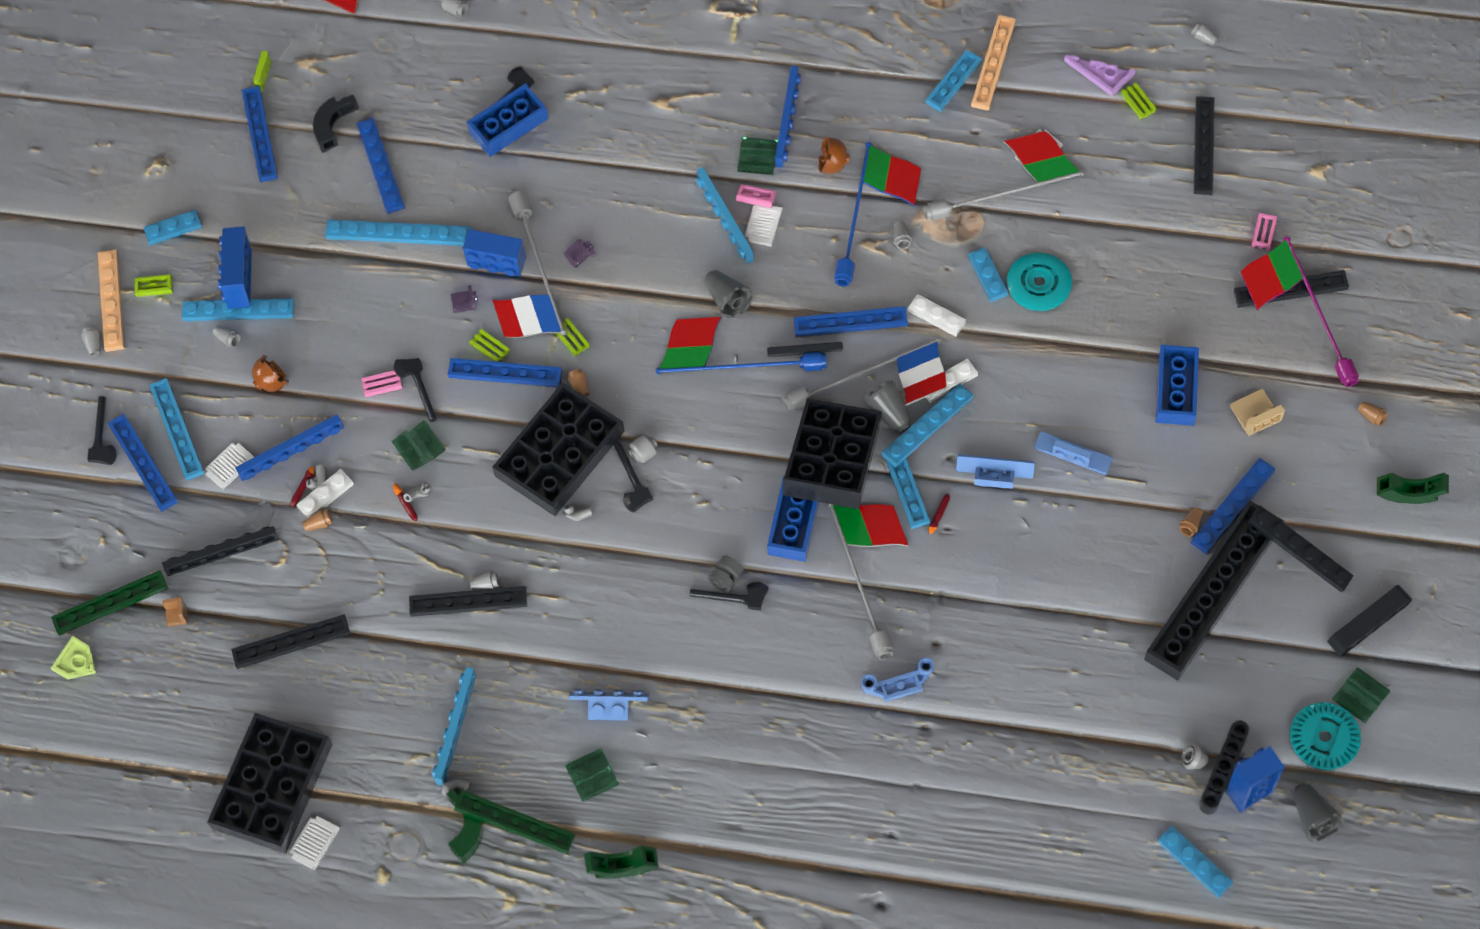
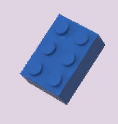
M468 230L463 246L467 266L472 269H485L492 273H505L508 276H521L526 260L522 239Z

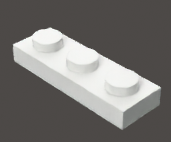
M919 294L916 295L908 307V312L957 337L966 323V319Z
M968 358L945 371L946 389L926 397L929 403H932L952 391L959 383L963 385L978 376V372Z
M340 469L297 504V508L309 518L319 510L326 508L354 483Z

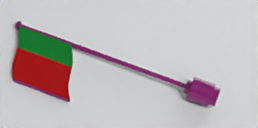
M1286 236L1284 237V242L1273 251L1247 265L1241 271V276L1257 311L1268 301L1289 291L1303 279L1339 358L1334 366L1341 384H1344L1345 387H1351L1359 382V374L1352 359L1342 358L1291 245V238Z

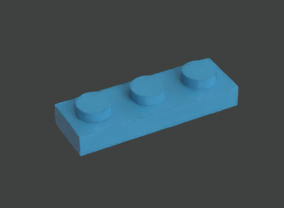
M195 209L145 226L144 230L149 245L200 229L202 225Z
M986 248L968 253V258L990 302L1008 296V291Z

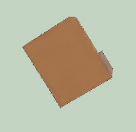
M181 597L162 600V604L166 609V624L168 627L188 624L187 607Z

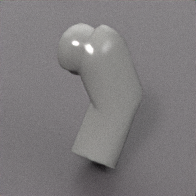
M317 465L315 467L316 477L307 480L306 486L310 490L314 491L326 481L324 465Z
M423 483L422 485L415 486L404 494V500L411 502L415 498L428 496L431 493V485Z
M567 504L563 508L564 515L574 521H580L592 516L590 507L577 510L572 504Z
M457 778L451 779L442 784L441 793L446 796L451 789L469 792L471 782Z

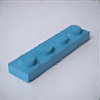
M966 50L928 96L926 104L941 112L981 63V58Z
M886 460L911 529L930 524L907 460H903L896 468Z
M1173 826L1158 839L1157 842L1216 897L1219 898L1233 884L1230 878Z

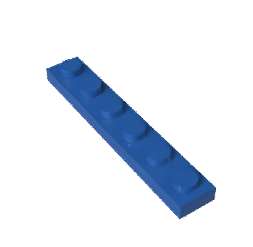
M791 66L775 156V164L779 168H783L784 161L788 160V150H786V147L790 146L791 142L789 130H793L794 120L791 118L796 113L794 100H798L799 89H797V84H801L802 74H799L798 66Z
M255 86L242 89L260 183L278 179L260 87Z
M374 117L358 122L357 127L387 214L405 209Z
M906 306L794 317L796 337L908 326Z
M450 358L448 378L559 387L562 377V367Z
M125 414L108 422L110 429L160 511L163 512L177 504V499Z
M337 414L235 468L242 481L251 479L257 473L270 469L274 464L286 461L290 456L303 452L307 447L322 442L324 438L339 433L344 428Z
M1259 458L1194 536L1191 544L1207 554L1243 511L1248 502L1253 499L1267 482L1276 468Z

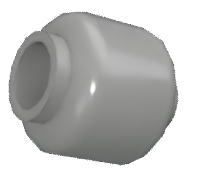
M641 435L630 443L628 452L635 462L645 463L656 455L655 447L658 445L652 437L648 438L645 435Z

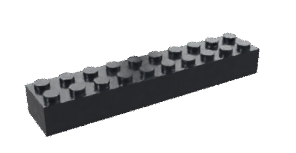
M1249 501L1146 651L1145 661L1179 681L1273 542L1247 522L1256 507L1259 506L1252 501Z

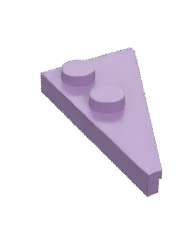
M1066 55L1064 57V61L1111 96L1116 94L1135 75L1134 69L1128 71L1119 69L1117 65L1113 64L1108 65L1095 60L1090 62L1079 60L1080 57Z

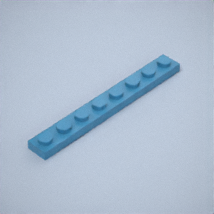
M327 219L325 237L326 239L464 246L468 230H473L472 226Z

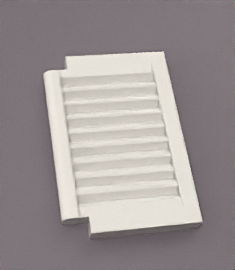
M753 205L744 234L745 238H749L748 242L771 247L783 208L773 205L772 208Z
M231 443L205 467L207 471L206 476L224 490L239 476L235 467L254 458V456L239 443L237 445Z
M318 816L315 819L310 817L289 851L293 854L292 859L315 870L340 828Z

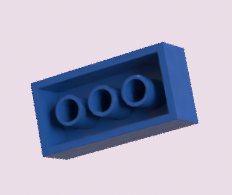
M525 83L468 120L467 126L469 134L485 153L491 157L548 120V114L545 105Z
M245 226L222 228V236L219 237L220 247H222V250H219L221 265H218L219 275L221 276V279H218V288L222 290V300L226 302L228 309L250 307L252 249Z
M1160 346L1155 423L1194 426L1197 413L1199 347Z
M783 476L767 544L768 555L806 562L819 502L782 495Z
M1271 746L1266 749L1262 747L1253 753V757L1248 760L1243 758L1236 763V768L1233 770L1234 773L1228 783L1229 786L1226 794L1239 812L1244 811L1272 794L1276 788L1285 766Z

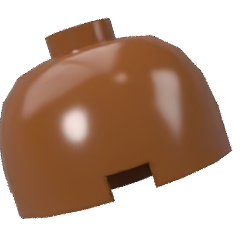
M825 137L820 149L823 152L822 156H819V172L835 174L840 172L845 164L849 163L850 154H847V148L842 141L832 137Z
M262 355L252 368V377L255 380L253 384L259 390L264 389L268 392L279 391L289 380L283 378L286 374L273 360L268 362L266 360L267 356Z

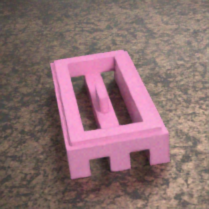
M741 184L736 201L772 208L776 191Z
M1259 213L1251 247L1255 248V246H1258L1259 249L1266 248L1267 251H1270L1277 216ZM1265 218L1261 240L1259 242L1257 241V237L1260 228L1261 219ZM1270 219L1273 221L1270 229L1268 243H1264L1267 226Z
M394 370L361 378L365 397L402 389L400 377ZM397 382L396 384L385 386L386 384ZM377 386L380 387V388H375V389L368 390L369 388H373V387H377Z

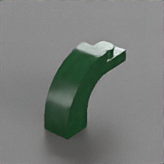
M1393 472L1377 477V496L1392 502L1408 504L1430 503L1438 501V496L1449 493V475L1446 473L1425 479H1407Z
M451 789L446 796L455 807L460 792L456 794ZM462 814L464 817L463 828L448 843V846L453 854L464 864L479 848L484 826L483 821Z
M641 845L630 851L616 854L592 851L584 853L586 873L594 874L599 879L630 877L659 867L655 847Z

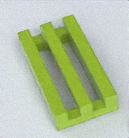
M263 50L253 78L255 86H259L261 91L264 89L272 62L269 52Z
M1134 83L1132 87L1128 86L1126 90H1121L1120 94L1140 120L1156 112V107L1137 83ZM1129 93L1132 95V97L1135 99L1136 103L1143 109V111H1144L1145 113H1142V111L1139 109V107L1135 104V102L1132 100V98L1128 95Z
M172 275L135 278V296L142 297L173 293ZM167 281L166 283H153V282Z
M566 318L565 322L562 323L564 330H567L566 335L578 349L575 350L560 333L555 334L575 357L589 348V343L572 322ZM566 326H568V327L570 328V330L575 334V336L579 339V341L583 344V346H581V345L578 343V341H577V340L574 338V336L569 332V330L566 328Z
M480 329L479 334H476L474 339L469 341L472 347L493 362H501L510 352L508 347L483 329ZM479 341L480 343H482L483 345H485L488 349H490L491 351H493L494 353H496L497 355H499V358H497V357L494 356L492 353H490L489 351H487L485 348H483L482 346H480L477 342Z

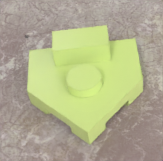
M72 636L52 665L51 670L66 679L96 673L90 645Z

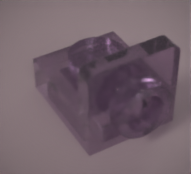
M578 239L563 253L575 268L589 256H596V253L593 251L594 246L588 240L585 242L581 239Z
M471 285L468 286V291L451 294L453 312L458 313L476 309L475 302H478L477 292L472 290Z

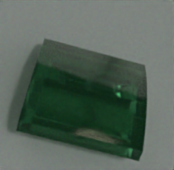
M742 137L737 172L774 175L778 140Z
M425 420L420 422L411 431L405 430L392 441L411 470L427 464L446 450Z
M1357 667L1332 700L1366 724L1388 696L1390 690Z
M601 748L565 765L582 802L619 785Z

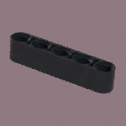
M1396 585L1333 634L1327 643L1340 657L1344 656L1407 607L1413 599L1400 585Z
M1238 720L1232 724L1199 804L1200 810L1205 814L1215 813L1220 804L1249 733V726L1244 721ZM1239 729L1244 734L1237 735L1234 730ZM1227 747H1233L1237 752L1231 753L1227 750ZM1225 764L1229 767V770H1222L1219 765ZM1219 782L1222 787L1215 788L1212 783ZM1205 800H1212L1215 805L1208 806Z

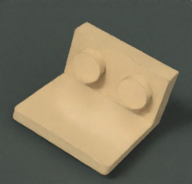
M1263 389L1230 404L1231 410L1248 436L1282 421L1285 412L1282 405L1274 407Z

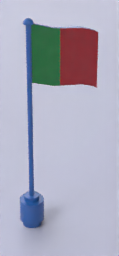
M871 142L865 144L867 148L846 257L838 260L836 264L835 283L842 287L849 286L853 280L855 263L849 259L863 183L879 192L902 199L915 207L921 168L909 161L880 151L873 147Z
M722 317L677 319L670 333L667 352L660 368H656V373L660 375L662 372L800 364V368H804V372L822 371V369L827 368L826 353L807 352L803 353L800 361L705 366L712 351L717 326Z

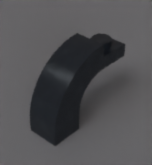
M353 94L343 97L339 101H336L333 96L325 101L317 110L313 120V132L322 153L338 146L336 136L332 131L335 122L341 117L359 109Z

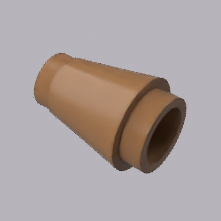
M576 369L568 373V381L573 389L585 397L588 396L590 393L585 372L582 369Z
M1365 401L1358 408V411L1373 425L1382 426L1388 417L1385 409Z
M1193 508L1180 522L1179 530L1183 535L1192 537L1194 534H1197L1203 515L1202 510Z
M321 509L305 521H302L304 529L308 532L329 527V524H332L333 521L329 511Z

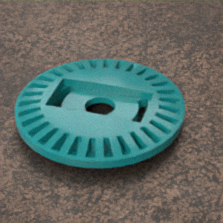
M1040 252L1030 253L1020 257L1010 267L1007 275V288L1013 300L1020 306L1033 311H1048L1060 306L1068 298L1072 289V276L1067 265L1056 256ZM1042 277L1045 280V284L1038 286L1034 283V279Z
M1327 702L1310 704L1296 714L1290 726L1289 737L1294 752L1304 763L1319 770H1335L1346 766L1355 758L1360 749L1361 731L1357 721L1347 710L1336 704ZM1322 719L1331 720V721L1337 723L1339 726L1337 727L1334 723H1332V722H1330V721H1322ZM1322 731L1329 732L1331 740L1328 742L1322 741L1319 738V733Z

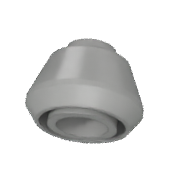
M1198 743L1186 746L1182 753V763L1188 770L1201 769L1208 762L1207 752Z

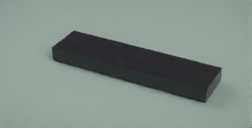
M843 342L768 347L767 354L768 357L803 355V353L842 352Z

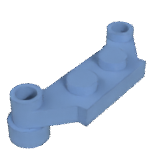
M922 658L918 663L917 671L879 682L875 676L867 674L861 679V687L866 694L884 699V702L923 691V684L934 670V662L930 658Z

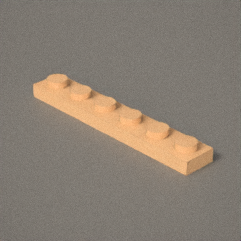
M998 15L971 107L988 111L990 109L1015 26V18Z
M116 249L98 252L104 349L108 352L124 349L118 253Z

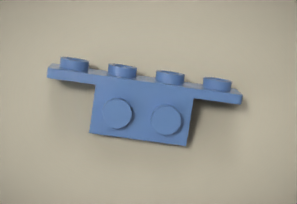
M1040 432L1034 446L1036 450L1104 475L1107 474L1113 459L1105 454L1045 432Z
M958 454L956 471L975 473L974 485L1013 489L1014 477L1033 478L1035 462Z
M575 689L573 692H570L569 700H588V720H628L629 701H648L649 693H645L643 690H634L633 693H625V690H613V693H605V690L596 689L593 692Z

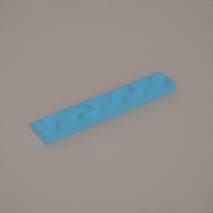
M698 169L696 183L699 188H703L705 191L704 196L707 202L712 203L713 212L716 216L720 217L723 229L729 232V239L733 245L736 244L738 255L741 259L744 258L747 264L753 262L754 257L751 247L705 169Z
M293 298L251 299L250 307L228 309L226 302H223V300L183 301L182 319L183 321L294 318L295 301Z
M167 378L150 384V389L186 481L203 475L204 471Z
M959 383L882 451L881 456L896 468L967 405L974 395Z
M466 667L465 672L461 673L459 679L460 690L455 693V707L449 713L448 720L450 724L448 728H445L443 734L444 745L439 748L438 765L434 766L432 777H434L437 785L442 786L446 782L476 678L473 668Z

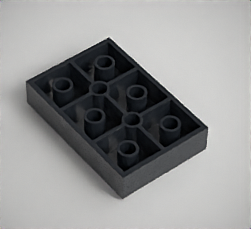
M562 382L492 466L494 475L553 516H556L612 448L614 443L625 432L623 421Z
M807 398L785 472L782 495L859 509L880 430L882 412Z
M255 713L207 821L212 830L286 854L332 747L329 736Z

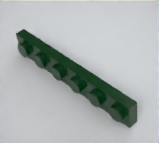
M159 570L51 616L57 634L60 636L169 588L163 573Z
M461 790L454 807V811L564 854H568L575 836L574 833L464 790Z

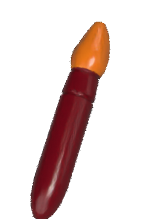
M394 483V493L398 496L409 517L413 521H417L418 517L412 505L404 500L402 488Z

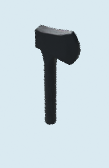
M522 66L511 70L508 75V81L513 83L514 86L499 100L525 83L529 88L535 83L534 79L526 73Z
M396 359L394 362L395 373L402 379L410 375L413 377L429 421H436V415L421 378L423 366L420 359Z
M99 396L95 438L92 448L88 449L87 460L88 462L111 466L116 460L117 452L113 445L102 447L106 397Z
M616 442L614 447L635 490L634 492L625 493L623 502L625 507L634 513L643 505L652 501L653 497L648 487L644 488L640 483L621 442Z
M761 582L749 583L747 585V595L690 589L689 596L738 602L747 605L748 609L761 611L769 587Z

